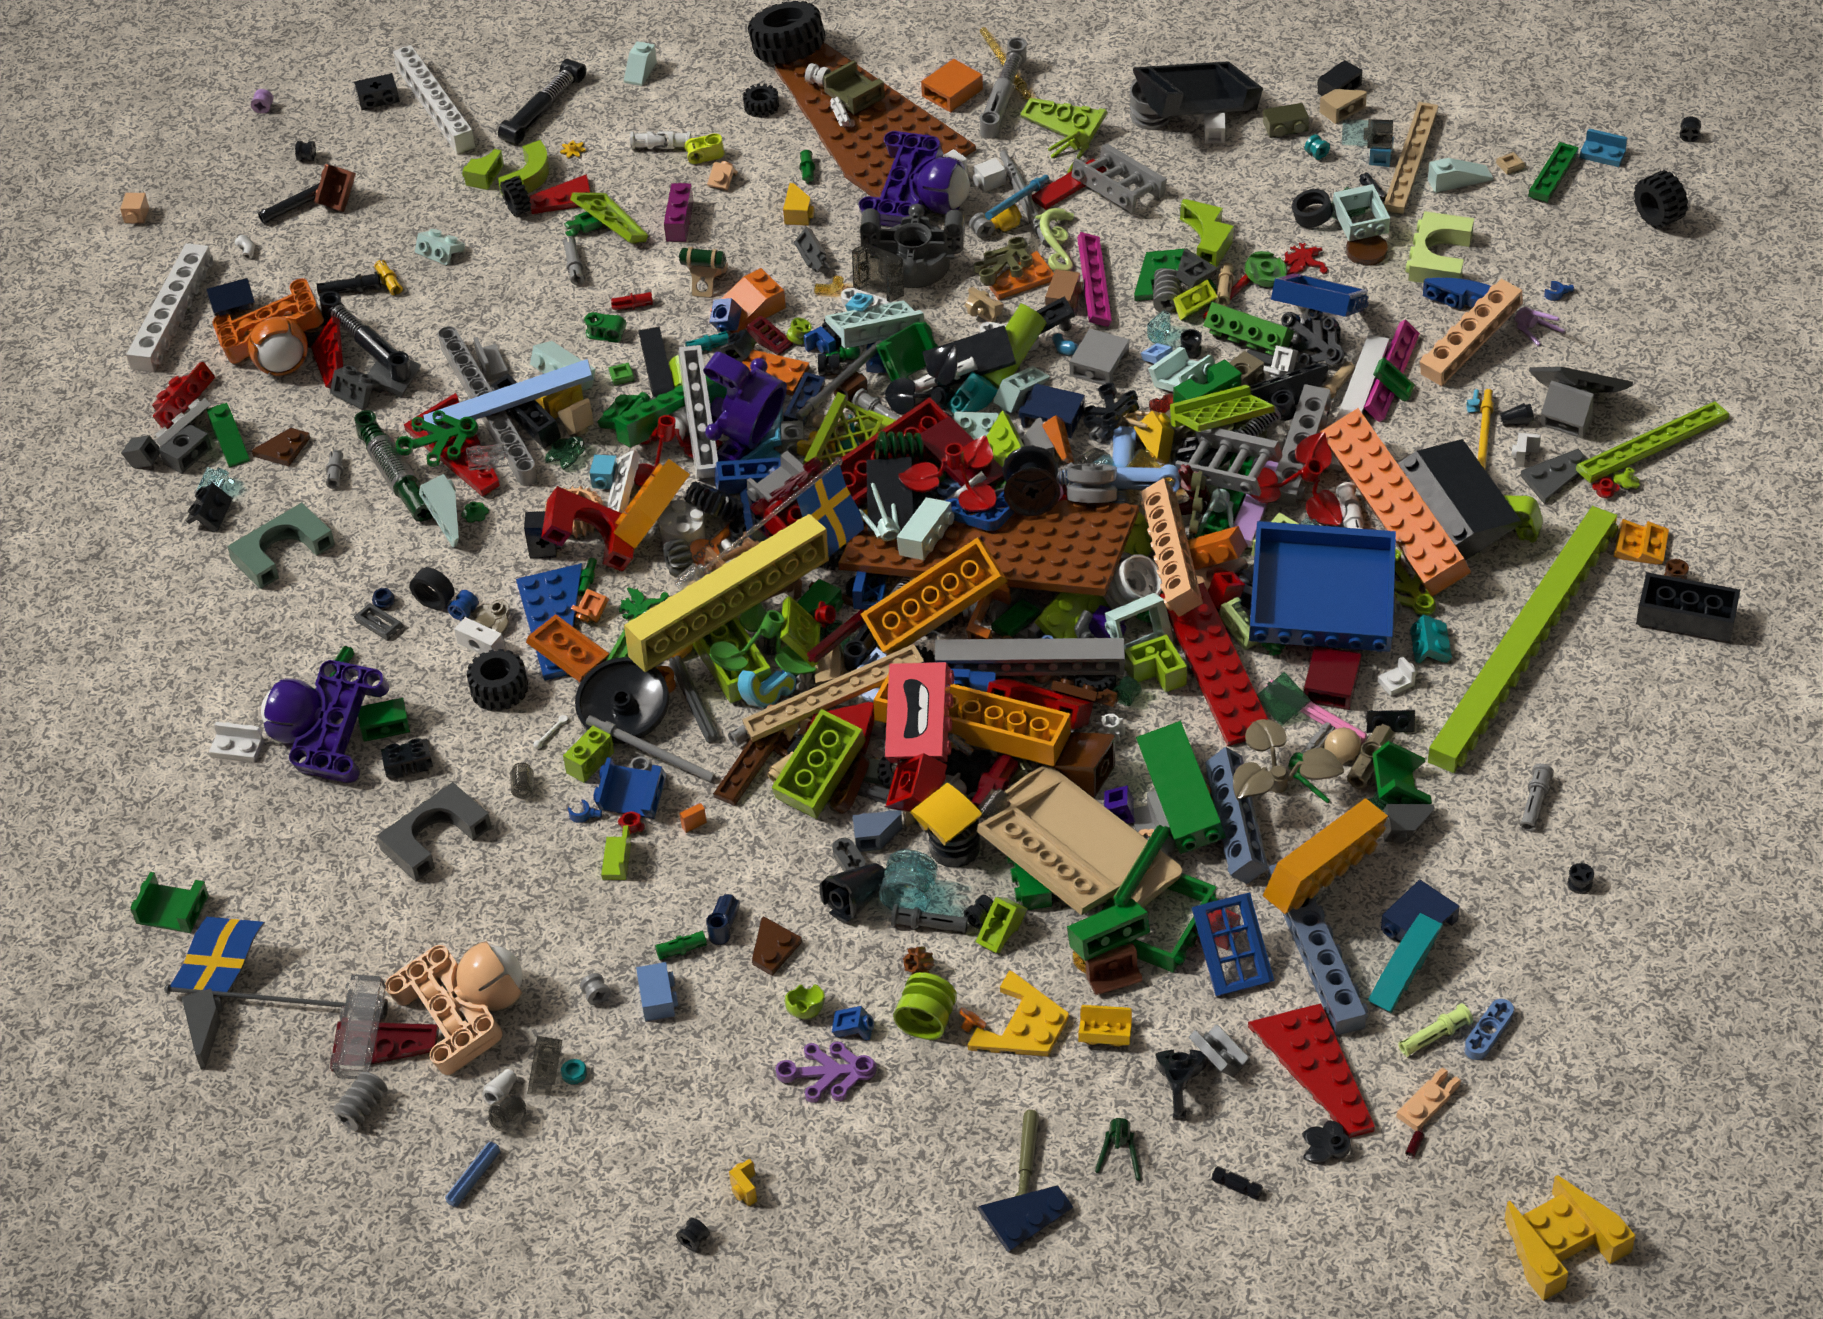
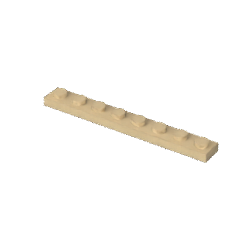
M1418 102L1384 202V207L1389 212L1401 214L1405 212L1438 113V105Z
M914 644L748 716L742 719L743 725L752 742L807 719L813 716V714L819 713L821 709L827 710L881 686L889 673V664L924 663V660Z

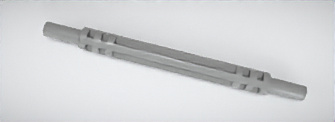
M1001 151L1000 157L1004 163L1005 172L1017 193L1026 186L1007 151ZM1029 194L1021 199L1020 203L1034 233L1038 234L1042 244L1046 246L1048 243L1040 230V220L1035 218V216L1040 214Z

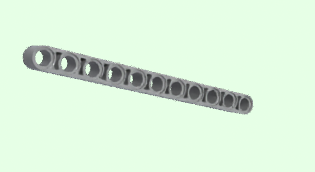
M452 326L441 328L438 331L441 351L468 397L472 399L492 392L491 387L457 330ZM505 411L482 417V421L517 481L523 486L535 484L538 479L535 462Z

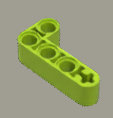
M1503 495L1522 521V524L1515 528L1519 539L1523 541L1524 539L1530 540L1531 543L1535 542L1543 525V518L1537 500L1531 496Z

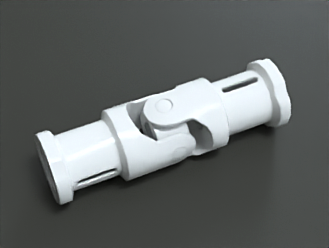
M631 131L630 146L631 150H635V148H648L650 150L655 146H659L656 147L658 149H675V147H684L685 142L692 138L691 131H687V133L660 131L656 134L652 131L647 133ZM665 134H667L669 138V144L667 147H663L666 145L667 142Z
M1344 482L1336 488V494L1340 497L1339 503L1344 519V527L1363 529L1364 519L1361 514L1359 499L1355 495L1356 486L1351 482Z

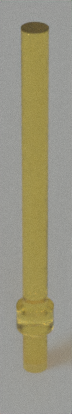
M982 27L980 29L981 35L1003 66L1006 56L987 28ZM1017 74L1013 85L1018 92H1021L1025 99H1029L1031 93L1027 88V83Z

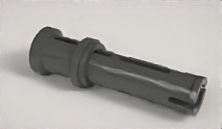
M894 904L891 926L900 924L911 926L912 929L923 926L966 933L968 917L922 912V909H919V907L910 909Z

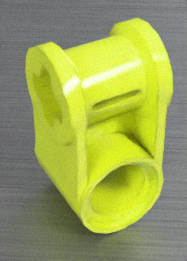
M716 133L688 139L684 144V148L688 152V161L691 164L717 160L725 155L722 137Z

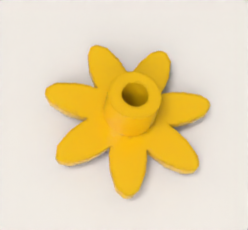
M572 140L568 144H562L564 149L560 153L566 154L567 158H570L573 154L579 157V152H585L586 149L582 147L583 142L576 144Z

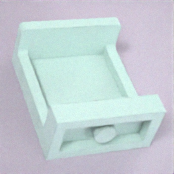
M1178 347L1149 367L1148 370L1155 387L1173 392V387L1190 378L1198 384L1207 382L1208 368L1215 365V361L1212 355H1207L1200 361L1190 360L1185 348Z

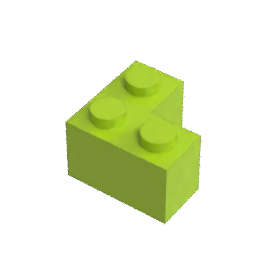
M1167 634L1124 649V669L1134 684L1156 677L1165 692L1187 685V666Z

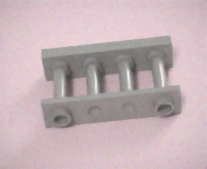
M1109 144L1101 146L1100 159L1089 164L1077 158L1073 162L1072 177L1131 213L1135 210L1137 198L1147 193L1152 194L1158 199L1165 195L1167 178ZM1105 166L1110 170L1101 173L1096 169ZM1120 175L1125 179L1116 182L1111 178ZM1135 184L1140 188L1131 191L1126 187Z
M1212 428L1201 432L1195 431L1199 441L1198 448L1189 463L1177 460L1175 465L1178 469L1184 464L1190 465L1195 472L1203 471L1202 476H1207L1206 484L1239 491L1248 495L1260 496L1261 490L1257 481L1260 472L1267 461L1279 463L1283 455L1278 441ZM1207 448L1219 449L1208 467L1198 465ZM1227 452L1238 454L1228 472L1218 470ZM1247 457L1258 458L1248 476L1237 474Z

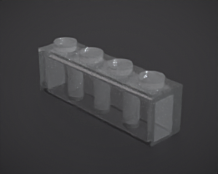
M351 974L350 983H347L345 986L346 1003L340 1010V1020L342 1023L340 1030L338 1029L335 1035L336 1052L332 1053L330 1059V1067L334 1070L337 1078L357 1079L360 1073L370 1071L386 991V985L381 976Z

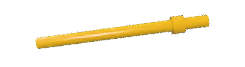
M1491 389L1484 391V399L1480 406L1482 419L1478 461L1485 470L1490 419L1494 411V402L1492 401L1493 390Z

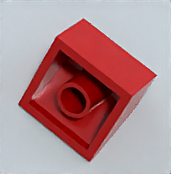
M925 753L897 763L885 807L911 812L941 788L946 779L945 771L947 765Z

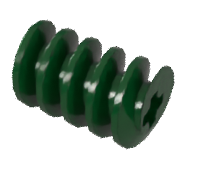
M885 431L879 432L875 445L876 459L879 458L880 453H883L884 459L888 458L889 453L892 454V458H897L898 454L901 457H906L909 454L912 461L915 455H918L919 461L923 459L924 445L920 433H915L912 436L911 432H907L904 437L902 432H898L895 437L892 431H889L887 436Z

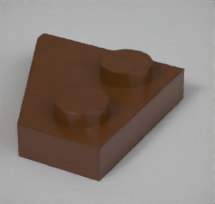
M763 916L752 956V965L773 976L801 945L802 937Z

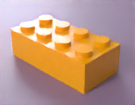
M670 459L664 465L658 464L652 472L654 476H649L624 510L626 513L623 512L615 522L619 526L613 533L633 548L639 545L690 475Z

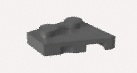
M1185 248L1176 278L1181 280L1186 286L1193 288L1215 276L1218 268Z

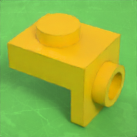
M751 1159L738 1163L729 1171L731 1190L738 1201L743 1199L748 1207L757 1202L756 1189L749 1181L750 1178L755 1176L754 1162Z

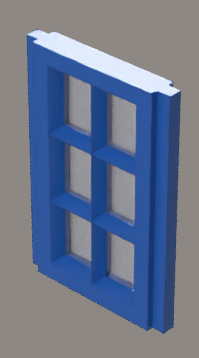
M1250 892L1191 907L1215 996L1274 981Z

